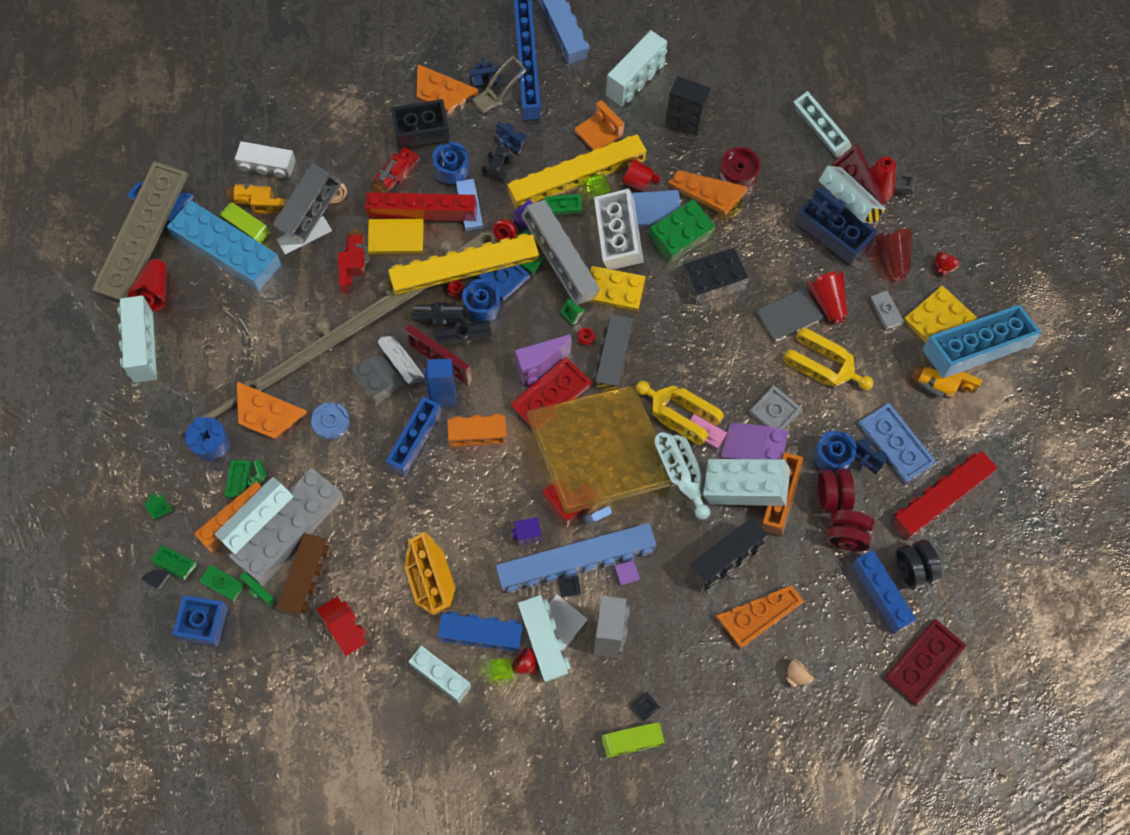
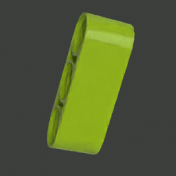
M232 202L218 215L220 219L260 244L271 233L265 224Z
M660 722L601 736L606 757H614L665 744Z

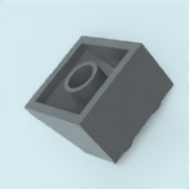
M385 355L367 358L352 368L354 378L375 405H378L407 385L406 381Z

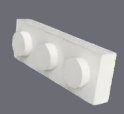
M386 336L379 339L378 344L383 352L387 354L408 384L421 383L424 380V375L395 336Z

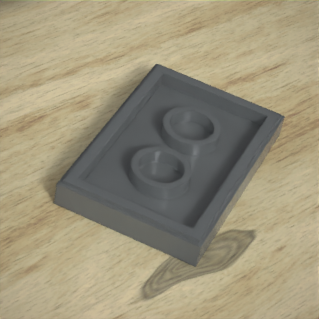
M805 288L760 308L756 312L774 343L797 333L800 328H807L822 321L824 318Z

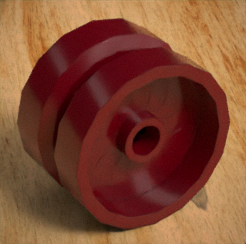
M734 147L728 150L722 158L718 175L719 180L746 186L747 192L752 190L756 185L761 167L760 158L749 148Z
M831 469L820 470L817 478V492L822 512H833L837 507L839 510H853L855 486L850 469H837L835 474Z
M833 511L829 521L832 528H829L826 541L831 546L846 551H867L871 546L872 538L869 534L873 532L875 521L869 515L857 511Z

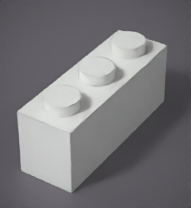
M240 141L235 162L238 169L245 172L252 171L261 175L269 174L275 175L278 178H290L295 164V157L292 150Z

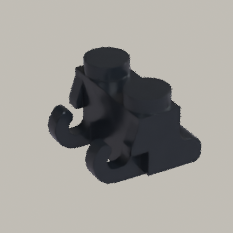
M498 146L495 149L494 156L491 151L487 155L492 160L488 170H486V166H483L481 171L485 175L491 176V179L504 182L507 174L502 173L500 175V169L504 160L511 164L514 157L508 154V149L504 146Z

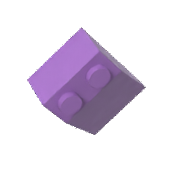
M570 334L515 350L516 367L522 385H533L571 353Z
M730 423L721 459L782 460L789 431L772 426Z

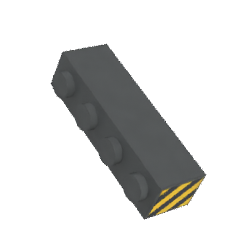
M611 314L610 321L606 320L604 331H607V335L602 337L600 348H603L602 354L599 353L597 358V365L600 366L598 371H594L593 381L596 382L595 389L618 393L633 318Z

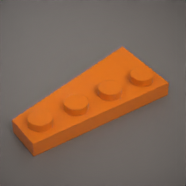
M680 170L668 181L670 188L679 190L680 193L725 216L747 192L746 186Z
M791 585L743 606L733 608L728 612L718 614L716 619L741 650L803 604L804 600Z

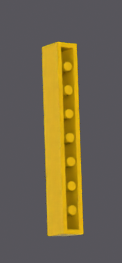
M638 134L627 136L621 141L612 142L603 148H596L585 155H578L572 160L563 161L553 167H547L538 173H531L520 180H513L508 184V195L517 210L528 200L536 203L545 200V197L558 195L630 166L634 157L638 158V161L643 162L646 160L647 150Z
M521 234L512 240L505 238L500 240L499 243L492 244V242H488L479 248L468 247L462 252L451 251L442 257L435 255L425 261H411L409 265L402 266V264L394 265L391 269H388L394 296L536 261L539 253L533 234Z

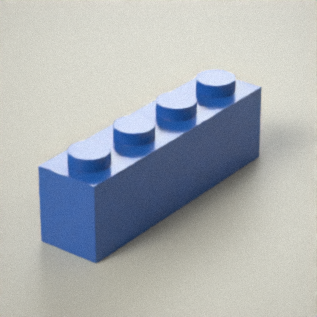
M452 359L427 360L428 367H424V379H426L429 399L439 403L441 407H456V386Z
M424 396L422 397L385 461L388 470L406 477L442 413L439 403Z
M874 550L856 558L851 566L893 634L913 624L917 620Z
M448 611L447 614L442 613L438 639L440 642L519 653L523 624H519L517 620L499 621V618L496 617L481 619L475 614L459 616L457 612Z

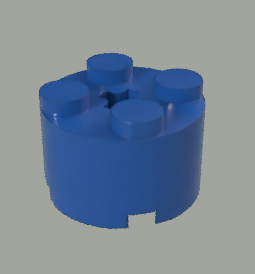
M448 142V144L439 145L434 150L432 156L434 173L441 182L456 185L457 181H463L468 176L469 157L464 146L456 142Z
M477 279L470 282V285L463 290V305H466L469 309V320L481 322L496 319L501 306L500 292L497 286L493 285L489 280Z
M197 417L189 425L185 434L187 446L196 458L202 461L210 462L218 457L221 458L229 448L228 434L222 424L214 418Z
M829 431L820 438L813 453L814 461L821 470L831 469L835 474L837 469L849 468L856 456V443L845 432Z

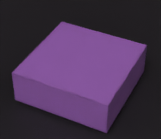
M634 560L614 567L620 586L640 580Z

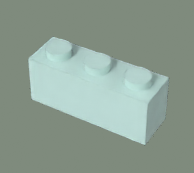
M422 645L409 660L410 667L458 704L471 688L470 682Z

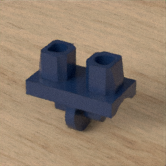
M481 58V63L475 64V69L469 70V78L472 80L474 88L483 86L482 78L489 77L490 82L495 73L500 69V66L492 67V61L485 62V58ZM499 74L498 77L495 79V81H494V83H493L492 85H498V84H499L500 74Z
M499 122L494 134V138L499 141L498 146L508 147L516 154L521 153L522 147L526 143L527 135L523 132L515 133L514 127L510 123L504 125Z
M818 187L809 203L817 208V215L824 213L835 222L843 211L845 202L831 197V191L827 188L821 189Z
M867 438L863 440L858 439L856 442L855 459L860 463L857 467L861 469L864 465L877 474L887 461V453L883 450L874 451L871 448L872 442Z

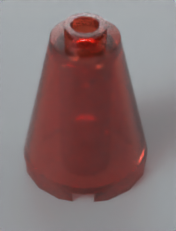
M896 229L893 233L886 231L876 236V243L890 277L897 282L906 280V277L910 275L913 238L911 229Z

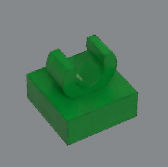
M570 298L566 300L560 313L571 325H574L578 322L580 316L583 315L585 308L581 309Z
M155 492L149 495L150 500L144 503L153 520L172 511L163 494L157 496Z

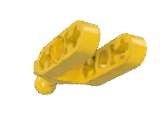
M807 328L799 329L796 340L833 361L843 364L839 373L836 374L827 367L794 350H787L783 357V361L787 365L834 388L850 381V379L859 383V387L862 390H870L874 384L870 376L862 377L854 373L853 355L848 353L845 348Z
M644 380L637 382L635 390L639 395H648L653 398V416L657 417L662 424L695 444L703 445L709 437L708 432L686 417L666 407L670 399L715 426L724 418V414L720 409L684 388H678L673 385L656 392Z

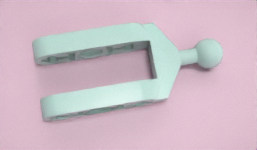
M659 433L655 438V445L671 481L694 501L696 506L695 516L700 520L707 519L711 513L710 508L703 504L700 498L704 491L702 485L704 477L687 439L680 435L673 436L670 433ZM664 438H667L666 445H662ZM671 455H673V458L675 460L674 464L670 463L669 459ZM684 456H687L689 459L687 465L683 459ZM679 473H681V479H682V480H679V479L677 478V477H679ZM692 474L696 475V477L694 478L695 482L691 481V479L693 478Z

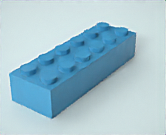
M191 200L167 226L174 239L258 292L281 266L278 254Z
M1019 304L931 335L922 350L941 377L946 378L1031 347L1042 332Z

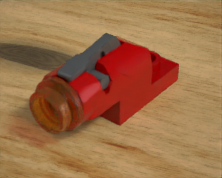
M405 147L398 155L394 153L373 179L372 191L374 193H387L396 183L400 185L419 160V155Z
M357 229L347 232L345 251L338 252L339 287L342 294L349 293V286H352L351 276L363 275L365 264L370 261L364 235Z

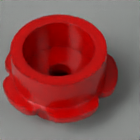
M459 280L451 281L447 286L448 294L455 298L461 297L465 286Z
M582 328L577 333V340L581 344L590 345L595 340V334L590 328Z

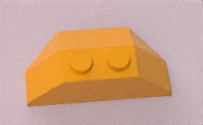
M422 532L408 540L407 546L409 547L406 552L404 569L415 604L430 614L435 615L450 607L456 588L444 551L426 532Z

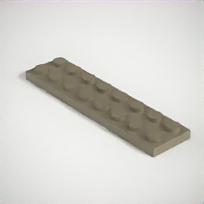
M153 161L92 288L95 293L119 301L122 298H129V295H127L128 290L145 268L186 182L187 172Z

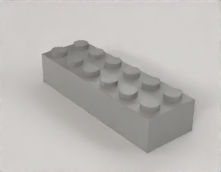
M310 468L289 491L294 497L236 554L232 552L229 555L233 563L244 572H247L262 587L299 548L304 533L312 534L344 499L341 491L313 468Z

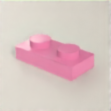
M694 414L691 421L704 428L709 434L704 444L718 450L727 432Z

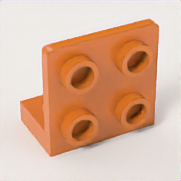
M600 100L596 103L595 114L577 126L575 132L594 150L608 146L623 136L624 122Z

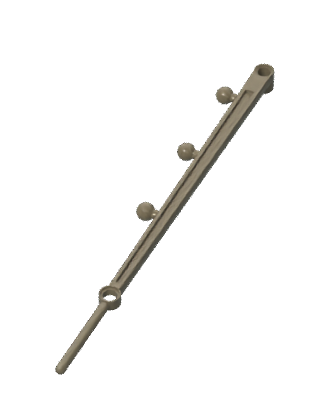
M484 231L455 251L458 253L468 247L479 248L486 241L495 244V237L493 233ZM443 240L439 245V249L443 254L454 251L453 244L449 240ZM388 279L381 280L378 284V289L380 292L387 294L386 296L330 331V323L327 320H319L316 323V330L320 334H324L323 337L255 381H246L244 385L249 387L256 386V390L259 391L264 390L426 288L394 296L391 282ZM237 395L202 416V418H215L237 404ZM189 425L179 431L180 437H185Z

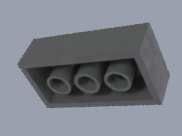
M312 162L306 168L301 181L295 185L291 197L285 201L282 211L275 217L273 225L290 237L305 243L343 182Z

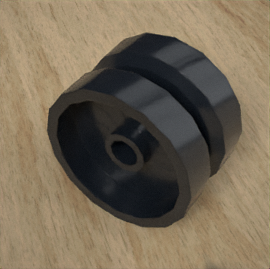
M922 539L914 542L912 547L905 545L896 549L895 558L898 570L905 584L910 589L915 590L923 587L925 582L932 584L942 579V567L939 557L929 541Z

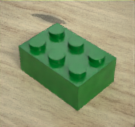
M693 199L651 226L648 237L670 264L711 237L716 226Z

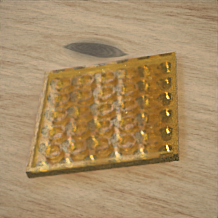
M634 385L527 411V418L565 514L675 485L671 481L656 448L655 438L657 435Z

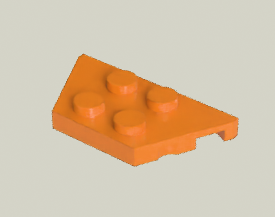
M418 65L417 101L426 102L443 99L445 111L450 113L457 106L466 103V99L478 95V89Z
M240 382L237 383L238 424L275 440L286 429H289L296 421L307 414V411Z

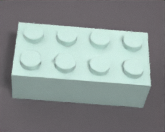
M650 30L607 75L606 96L620 106L630 102L634 94L643 88L645 82L651 80L655 72L664 66L666 62L667 41Z
M144 296L120 299V306H118V315L121 318V323L118 324L122 335L119 346L121 352H123V358H120L121 368L125 369L127 376L134 383L157 380L153 311Z
M708 459L703 496L709 504L786 506L790 468L785 460Z

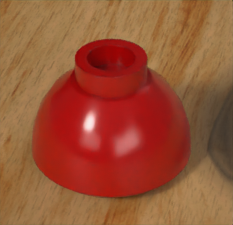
M501 219L493 225L492 233L498 241L505 238L512 240L517 235V229L513 221Z
M944 252L936 254V271L946 276L947 273L953 272L961 264L958 259Z
M530 647L523 649L512 664V671L523 675L529 673L534 675L539 669L536 655Z

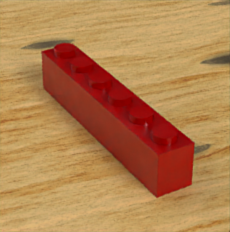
M367 192L365 210L369 219L476 221L478 205L475 195Z
M983 451L977 455L972 453L965 459L966 463L963 466L959 463L951 470L952 474L950 476L946 474L937 481L938 485L934 488L932 485L922 492L924 495L920 499L916 496L908 503L909 507L904 510L902 507L894 514L895 518L891 523L906 541L998 469Z

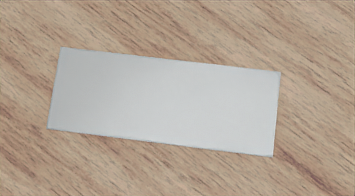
M322 216L305 243L287 234L277 238V241L284 253L287 254L331 232L332 229L324 216Z

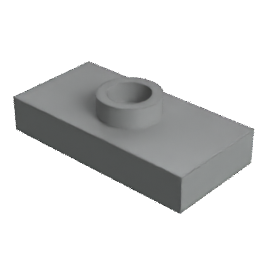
M888 291L870 297L869 300L886 330L903 324L904 320Z

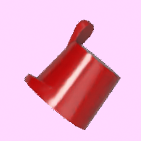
M634 157L621 183L644 192L649 181L658 183L660 176L653 174L654 171Z

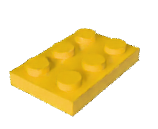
M596 266L591 267L590 274L597 282L600 290L594 299L587 302L638 312L646 276Z

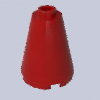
M885 156L880 158L870 170L885 201H887L895 192L896 162L891 157Z
M159 259L150 260L129 288L127 295L129 297L144 296L153 312L164 308L166 303V264Z
M833 271L815 277L816 281L813 283L811 280L808 281L807 285L829 322H834V324L844 322L848 313L843 271H839V274Z

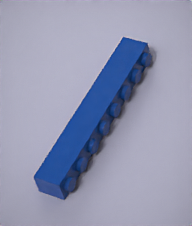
M514 0L518 60L521 61L522 66L526 69V72L520 76L523 120L540 119V97L531 0Z

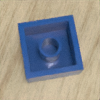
M183 595L172 635L180 641L218 647L228 611L227 605L222 601Z

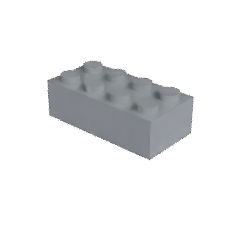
M601 596L593 655L618 658L619 652H623L628 628L626 624L630 606L626 605L627 599Z

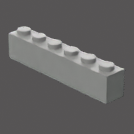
M545 200L527 205L521 217L574 304L579 305L594 299L600 290L598 284L570 242V238L565 234L560 222L557 221L552 209Z

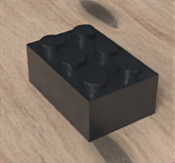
M677 76L669 93L665 123L671 127L685 130L687 133L698 135L705 120L711 88Z
M443 99L391 107L398 149L450 140Z
M734 247L685 263L681 273L695 305L745 289L749 279Z

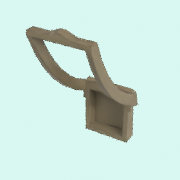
M514 56L508 59L495 73L485 89L486 91L473 98V103L482 113L491 108H496L510 87L526 72L521 61L517 60ZM514 60L522 71L508 84L498 98L490 88L502 70Z

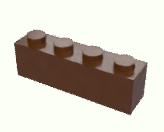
M304 533L276 607L280 613L303 619L304 615L308 614L311 603H309L311 595L314 596L318 585L316 582L318 576L321 577L324 571L323 562L325 558L329 557L331 546L327 539Z

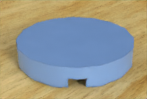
M326 402L319 405L313 411L311 426L314 432L319 437L327 440L343 436L350 425L349 414L346 408L339 403Z

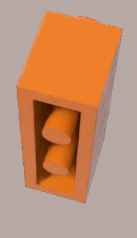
M492 414L486 417L473 415L470 418L455 416L452 419H447L449 447L507 444L505 415Z

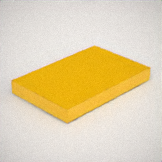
M369 219V255L423 254V219Z

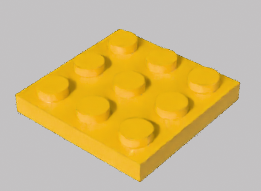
M942 285L904 318V323L926 343L931 335L977 320L978 318Z

